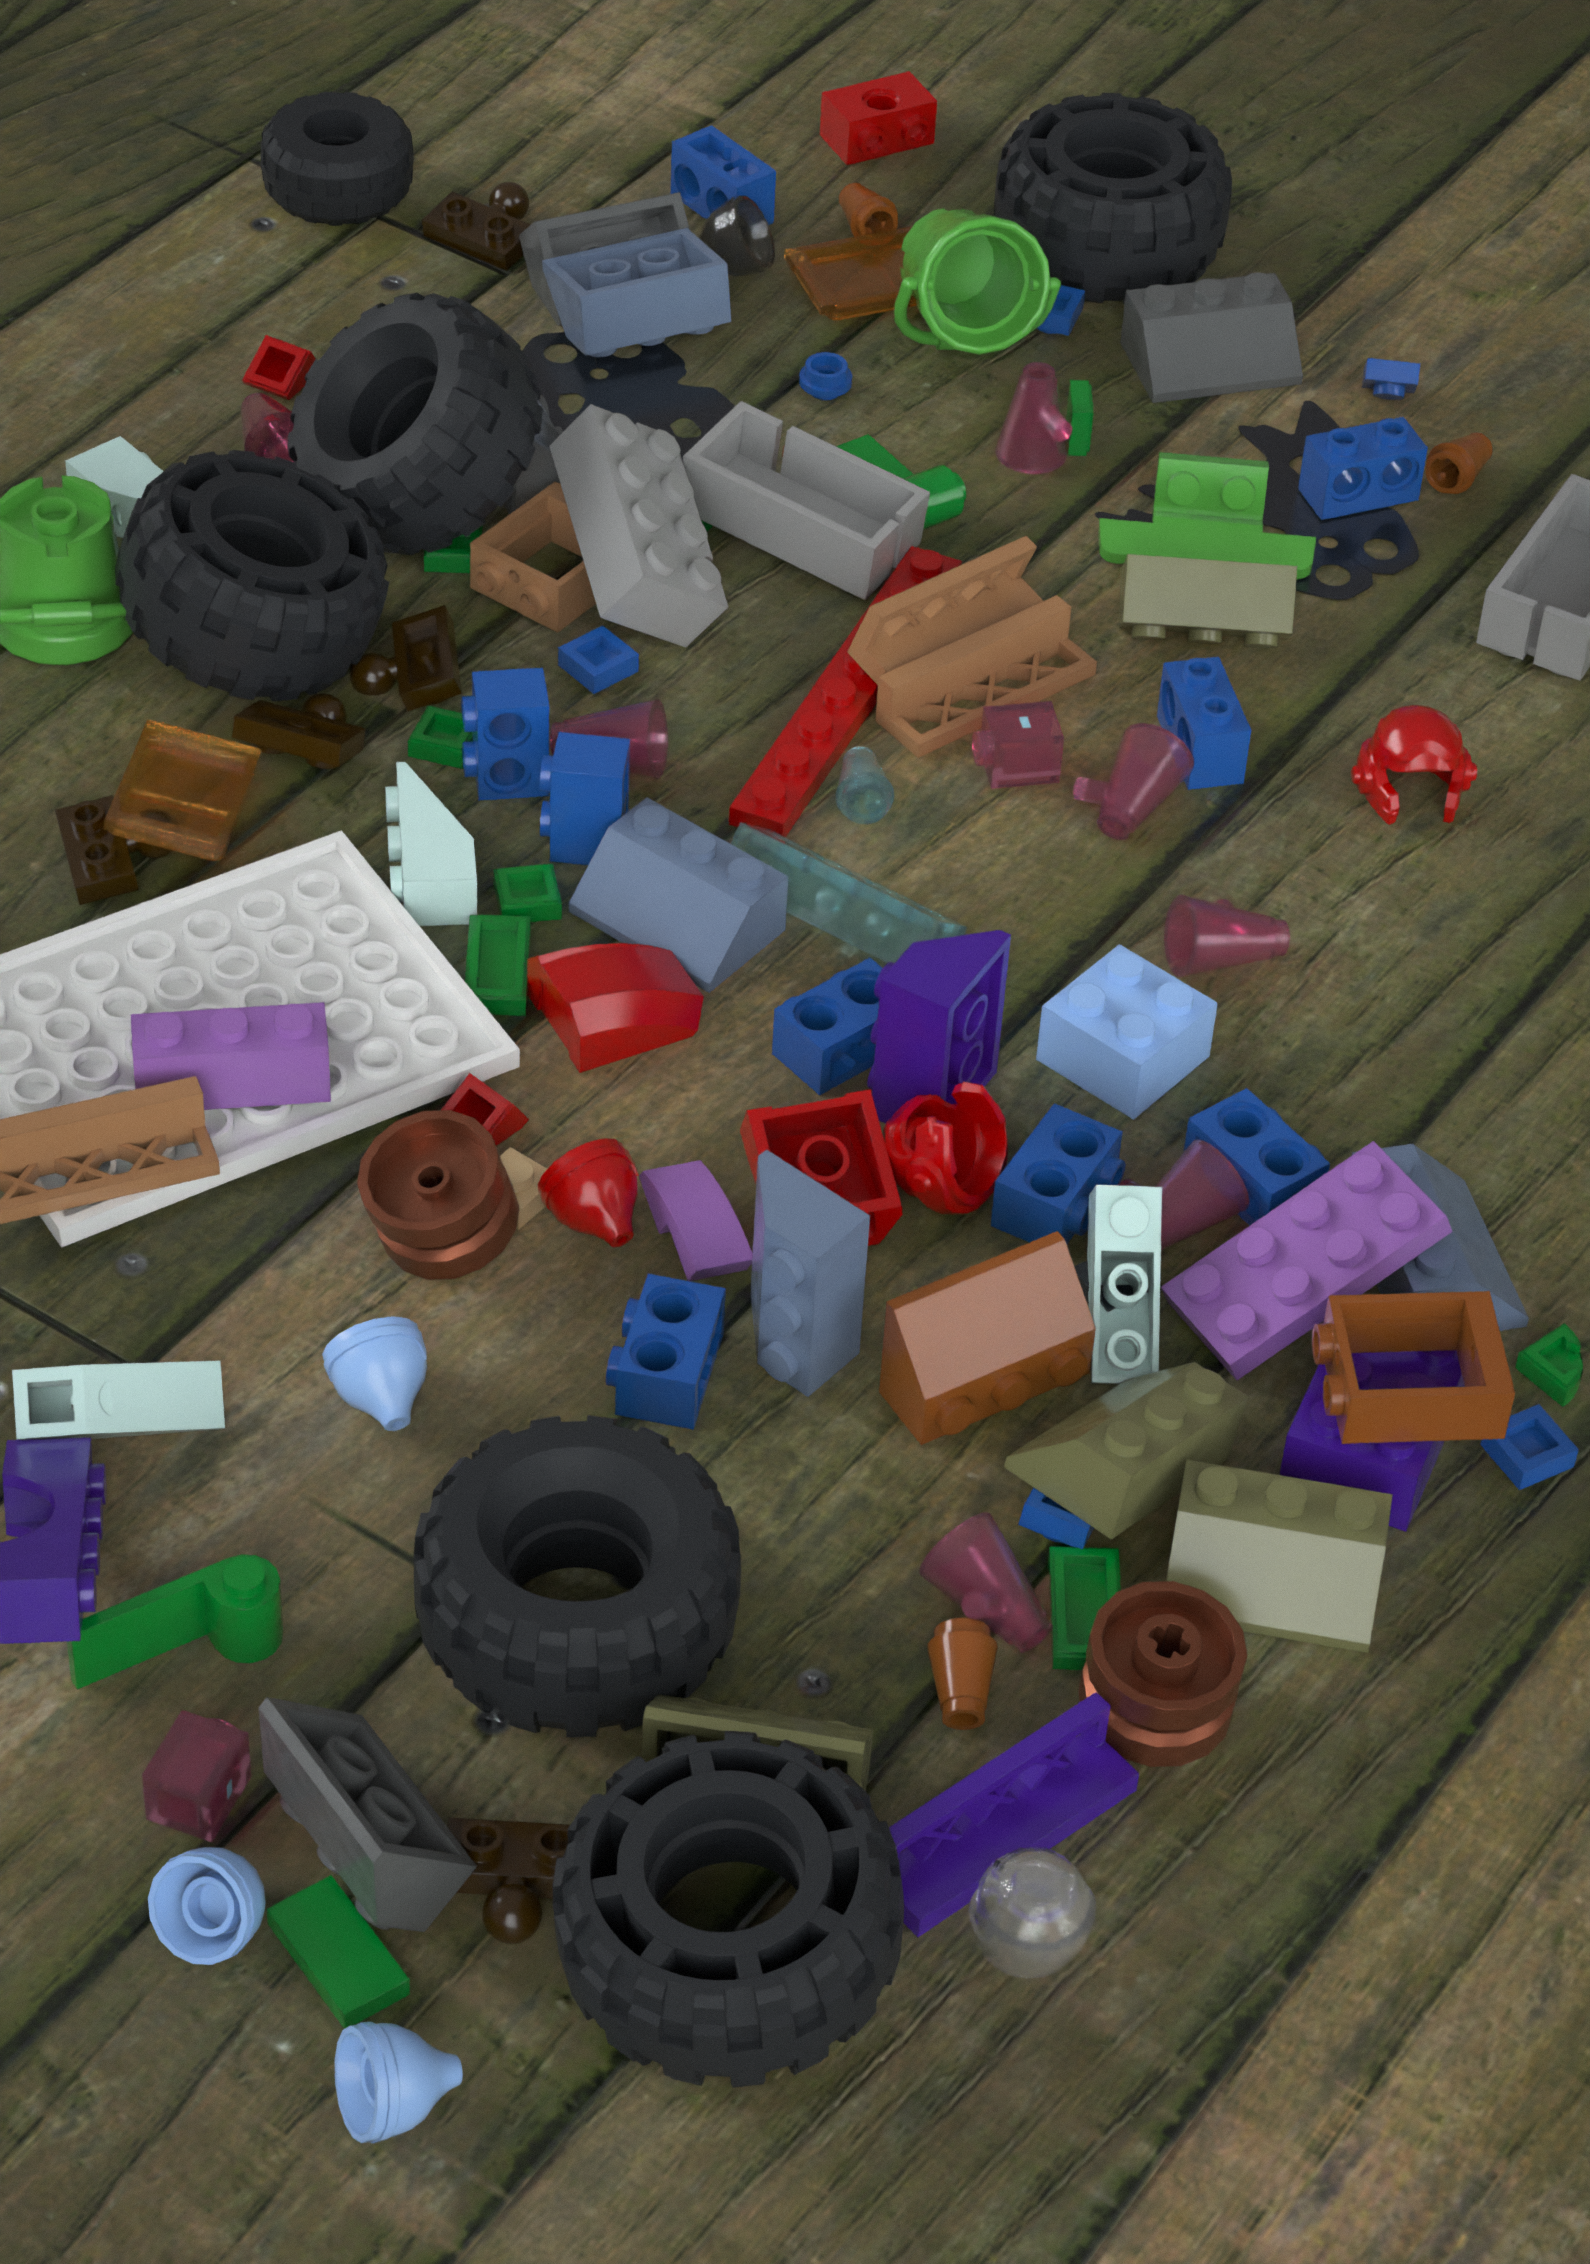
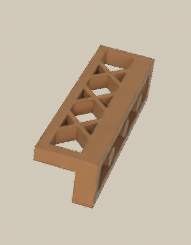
M1024 536L870 606L847 653L878 685L879 676L1043 602L1037 593L1021 578L1037 546L1027 536Z
M1056 595L879 676L875 721L919 758L1096 674L1097 661L1068 638L1071 606ZM1057 655L1069 664V666L1064 668L1039 666L1040 663ZM1006 679L1030 682V684L1019 689L995 686ZM960 700L985 702V705L974 710L951 707L952 704ZM917 720L941 723L940 726L923 734H920L910 725Z
M196 1076L0 1119V1191L5 1193L0 1199V1224L220 1174L219 1159L205 1126L203 1092ZM194 1142L199 1155L177 1161L162 1156L163 1152L169 1147ZM116 1159L134 1164L128 1172L115 1175L98 1170L103 1162ZM54 1173L70 1178L64 1186L49 1190L34 1185L39 1177Z

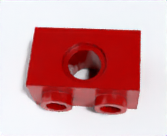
M910 71L822 92L820 136L846 165L931 145L935 141L937 100Z

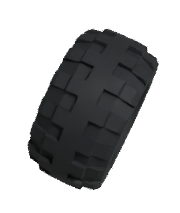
M1102 93L1100 96L1085 97L1082 94L1064 98L1061 103L1056 105L1049 103L1031 113L1029 120L1026 119L1019 123L1012 137L1004 145L1001 160H999L996 176L995 217L1016 222L1035 236L1048 259L1050 277L1058 278L1063 286L1085 290L1084 301L1102 304L1104 301H1122L1125 304L1126 290L1142 289L1156 284L1167 286L1196 282L1205 273L1207 266L1216 258L1217 248L1223 247L1231 203V169L1225 166L1224 151L1218 146V139L1205 125L1199 126L1196 124V119L1177 107L1175 109L1162 105L1159 100L1143 96L1139 99L1122 96V93Z
M416 292L397 296L394 298V302L388 305L379 303L363 312L361 319L349 328L347 326L344 327L330 341L331 346L320 360L315 359L306 374L305 380L307 382L301 395L296 396L290 417L294 426L293 431L288 433L289 457L294 463H297L298 468L313 475L320 474L336 484L338 487L337 491L347 499L353 498L369 516L368 526L375 527L379 532L384 545V552L414 555L419 553L420 549H424L431 553L452 545V540L462 534L468 536L485 524V518L498 505L502 507L515 491L513 487L522 471H527L536 448L533 446L535 434H539L541 431L543 409L537 403L540 399L541 390L531 360L520 350L521 346L498 324L467 301L453 296L447 298L435 293L424 297Z
M231 450L228 454L216 455L214 451L189 456L186 464L182 462L173 463L147 484L142 497L138 498L122 539L115 566V582L120 588V603L126 610L125 619L138 639L144 638L149 644L148 651L165 666L169 667L172 665L186 674L185 678L206 689L209 685L227 691L229 696L247 700H254L255 697H270L271 701L297 699L301 692L305 691L308 695H312L330 687L334 681L346 675L350 664H358L366 651L380 619L389 587V581L384 579L388 565L384 556V545L380 534L375 527L368 526L369 516L353 498L347 499L337 491L338 487L336 484L318 473L316 475L298 468L297 463L277 456L274 459L256 456L255 452Z
M588 1415L587 1421L561 1422L560 1416L531 1420L530 1428L513 1434L508 1429H504L481 1441L479 1449L472 1452V1459L468 1457L459 1458L434 1488L430 1511L420 1515L414 1542V1603L416 1618L419 1619L423 1644L435 1666L440 1665L446 1677L453 1679V1686L463 1693V1697L484 1713H490L494 1708L502 1711L504 1718L509 1719V1725L534 1733H539L541 1727L566 1730V1737H596L598 1728L620 1725L623 1731L643 1725L646 1706L658 1694L688 1698L706 1681L707 1672L711 1671L716 1658L723 1659L733 1637L741 1588V1555L739 1529L731 1506H724L721 1493L717 1491V1483L690 1453L683 1452L677 1455L675 1448L669 1446V1438L646 1427H640L638 1431L617 1426V1419ZM580 1567L612 1574L628 1583L633 1589L606 1599L577 1602L539 1596L524 1590L522 1586L531 1579L549 1571Z
M725 1731V1740L697 1743L695 1734L669 1741L662 1748V1755L648 1762H645L642 1757L636 1756L615 1771L613 1776L606 1781V1794L604 1796L602 1794H593L587 1804L582 1806L567 1830L568 1845L564 1856L556 1860L553 1881V1910L559 1956L571 1994L586 2020L594 2018L599 2027L605 2030L608 2044L632 2061L636 2060L645 2066L653 2060L662 2064L665 2076L700 2086L704 2083L705 2075L730 2077L733 2088L764 2084L766 2082V2072L786 2066L789 2067L791 2073L796 2075L828 2057L829 2045L836 2039L839 2042L846 2043L852 2035L856 2036L876 2013L877 1997L880 1996L884 1985H892L901 1956L904 1921L903 1886L895 1842L887 1822H879L871 1808L870 1796L848 1774L843 1773L838 1767H831L825 1770L822 1764V1757L814 1754L813 1750L787 1739L783 1740L779 1747L762 1744L756 1732ZM725 1862H742L767 1868L782 1876L797 1890L788 1905L774 1917L752 1928L734 1932H710L687 1926L671 1917L659 1906L665 1894L683 1877L705 1866Z

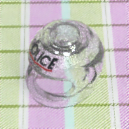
M1046 1847L1018 1848L995 1859L983 1873L978 1889L973 1894L969 1904L973 1935L982 1954L997 1969L1009 1975L1023 1978L1046 1977L1061 1970L1083 1949L1093 1929L1096 1915V1899L1076 1866L1059 1852Z

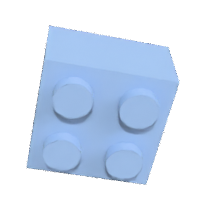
M1119 944L1042 1005L1036 1060L1134 1120L1210 1057L1217 1002Z

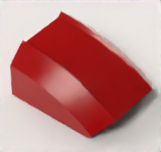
M629 943L593 944L567 948L527 959V995L537 1010L541 1009L569 1051V1058L579 1073L691 1038L698 1031L704 996L671 950Z
M871 1089L846 1093L844 1097L775 1109L769 1106L746 1111L740 1133L755 1184L757 1180L758 1156L765 1150H768L870 1215L868 1246L881 1243L903 1214Z

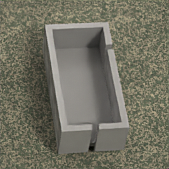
M740 401L683 456L682 462L688 480L694 490V499L701 520L846 592L866 600L891 574L892 567H897L911 546L917 547L921 543L930 492L794 426L787 431L781 472L777 473L775 470L783 421Z
M590 404L549 447L600 618L686 648L729 606L721 584V575L716 566L711 562L713 556L707 540V531L702 524L694 499V490L688 480L682 462L680 446L675 437L664 430H656L638 422L634 424L627 416L621 413H612Z
M1571 474L1486 589L1476 643L1494 649L1505 656L1516 657L1521 660L1527 654L1534 656L1533 664L1546 668L1557 675L1568 676L1581 681L1590 668V480Z

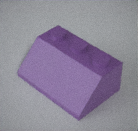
M324 1002L131 1014L135 1089L196 1076L203 1092L204 1110L331 1102L329 1046Z

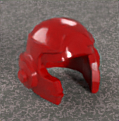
M1423 705L1403 706L1392 710L1386 717L1381 718L1373 737L1366 739L1362 743L1357 756L1356 766H1353L1351 770V780L1353 784L1357 785L1359 793L1365 795L1373 809L1388 825L1396 822L1400 806L1398 793L1389 783L1386 773L1387 769L1401 773L1431 772L1445 781L1449 786L1443 822L1446 823L1454 821L1462 792L1468 791L1471 781L1477 778V766L1472 762L1468 750L1464 747L1462 734L1456 724L1443 712Z
M971 1082L955 1085L951 1095L957 1104H950L938 1095H917L902 1105L886 1122L883 1129V1137L896 1183L907 1194L918 1198L927 1208L940 1214H968L978 1209L994 1192L995 1181L1005 1169L1008 1160V1137L1005 1116L987 1089L982 1084Z

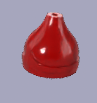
M602 1138L584 1143L554 1161L542 1174L537 1184L538 1193L541 1196L542 1203L559 1222L577 1233L598 1237L613 1248L625 1245L634 1236L632 1216L638 1198L637 1176L639 1174L628 1150L624 1148L621 1142L616 1139Z

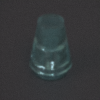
M854 747L847 751L843 757L836 791V804L841 813L855 823H875L881 820L891 808L894 801V789L882 769L876 754L867 747Z

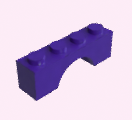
M91 1437L7 1440L2 1472L6 1535L18 1538L0 1542V1644L81 1641L83 1613L96 1612L97 1605L96 1576L100 1574L99 1540H103V1505H106L107 1497L105 1463H92Z

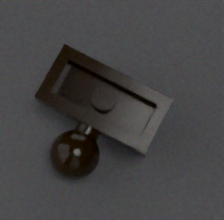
M503 182L492 190L489 196L488 207L452 191L422 219L424 236L507 271L524 255L519 235L531 225L521 221L529 209V196L521 185L515 182Z
M443 605L392 622L395 656L387 658L378 653H367L361 657L358 664H353L350 670V681L353 688L364 695L376 696L387 693L393 688L395 680H398L399 695L407 711L426 705L438 704L448 698L462 694L454 625L446 606Z
M320 693L307 699L301 711L258 700L234 716L232 738L253 743V748L262 753L282 754L286 752L306 758V762L311 766L332 769L340 767L363 750L366 728L346 723L347 715L342 702L331 694Z
M113 795L55 809L80 905L139 890L129 854L139 852L149 858H162L169 855L176 848L179 841V828L176 821L167 813L157 810L143 813L135 820L132 828L123 830Z
M448 1817V1829L477 1865L476 1869L456 1893L489 1895L483 1905L482 1919L488 1933L497 1941L505 1944L522 1943L531 1938L538 1930L542 1919V1908L538 1898L553 1899L557 1858H562L566 1851L569 1824Z

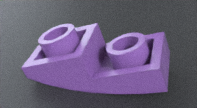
M701 1160L641 1172L639 1179L659 1234L671 1233L688 1281L748 1269L752 1264L753 1254L744 1231L722 1188Z

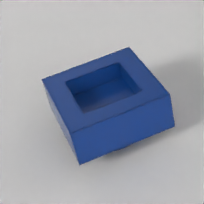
M1061 285L1051 312L1037 329L1048 334L1058 333L1069 336L1084 308L1085 290Z
M1367 358L1364 366L1362 388L1373 389V396L1377 398L1402 400L1405 393L1414 394L1418 386L1420 363Z
M602 625L558 647V666L595 694L637 673L639 670V654Z
M1540 1404L1511 1415L1505 1439H1483L1480 1443L1518 1490L1573 1468L1579 1450Z
M1033 1488L1024 1503L1018 1524L1042 1534L1051 1541L1065 1543L1079 1549L1084 1548L1094 1530V1527L1035 1488Z

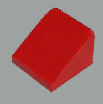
M265 335L242 381L246 385L290 400L305 386L307 382L305 376L316 358L309 350Z
M470 1073L441 1109L452 1110L477 1120L492 1135L496 1146L522 1129L529 1121L514 1104Z

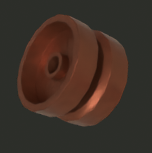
M452 1110L421 1111L397 1120L374 1138L361 1159L357 1185L364 1207L372 1223L376 1226L387 1255L405 1272L427 1280L456 1279L485 1267L504 1251L517 1229L520 1205L511 1180L501 1161L492 1135L472 1117Z
M1175 1581L1142 1582L1118 1591L1097 1612L1086 1651V1662L1078 1690L1079 1701L1081 1702L1097 1692L1111 1705L1105 1741L1126 1760L1149 1767L1183 1766L1205 1757L1226 1737L1233 1715L1239 1685L1248 1656L1243 1629L1228 1607L1204 1590Z

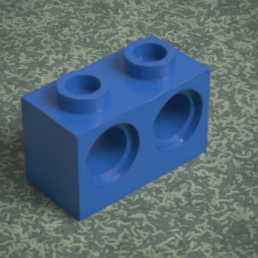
M712 125L672 141L670 194L680 192L682 202L734 240L774 223L776 170Z
M1404 417L1388 418L1379 422L1349 428H1337L1329 432L1308 435L1305 439L1298 489L1321 520L1418 501L1428 447Z
M1192 658L1163 663L1157 718L1187 789L1244 784L1251 728L1220 658Z
M543 668L472 672V696H462L461 703L464 732H473V742H462L464 777H475L478 801L549 796V792L540 791L543 755H549V700Z
M871 958L847 970L836 973L829 980L799 996L789 998L782 1005L774 1009L772 1054L819 1096L871 1068L874 1064L876 1044L871 1042V1032L878 1017L879 998L875 997L874 988L882 967Z
M1247 1088L1188 1118L1182 1164L1249 1226L1329 1172L1330 1163L1324 1158L1319 1149L1308 1144L1282 1120L1281 1116L1273 1108L1267 1107Z
M1054 1103L996 1179L991 1226L1029 1243L1056 1231L1065 1239L1066 1244L1069 1243L1074 1234L1084 1235L1088 1230L1089 1195L1096 1185L1119 1186L1123 1178L1126 1163L1124 1160L1119 1159L1123 1132Z
M653 1274L647 1275L640 1299L629 1298L625 1308L622 1323V1337H626L624 1347L613 1346L608 1360L606 1385L616 1387L615 1415L694 1430L724 1334L726 1288Z

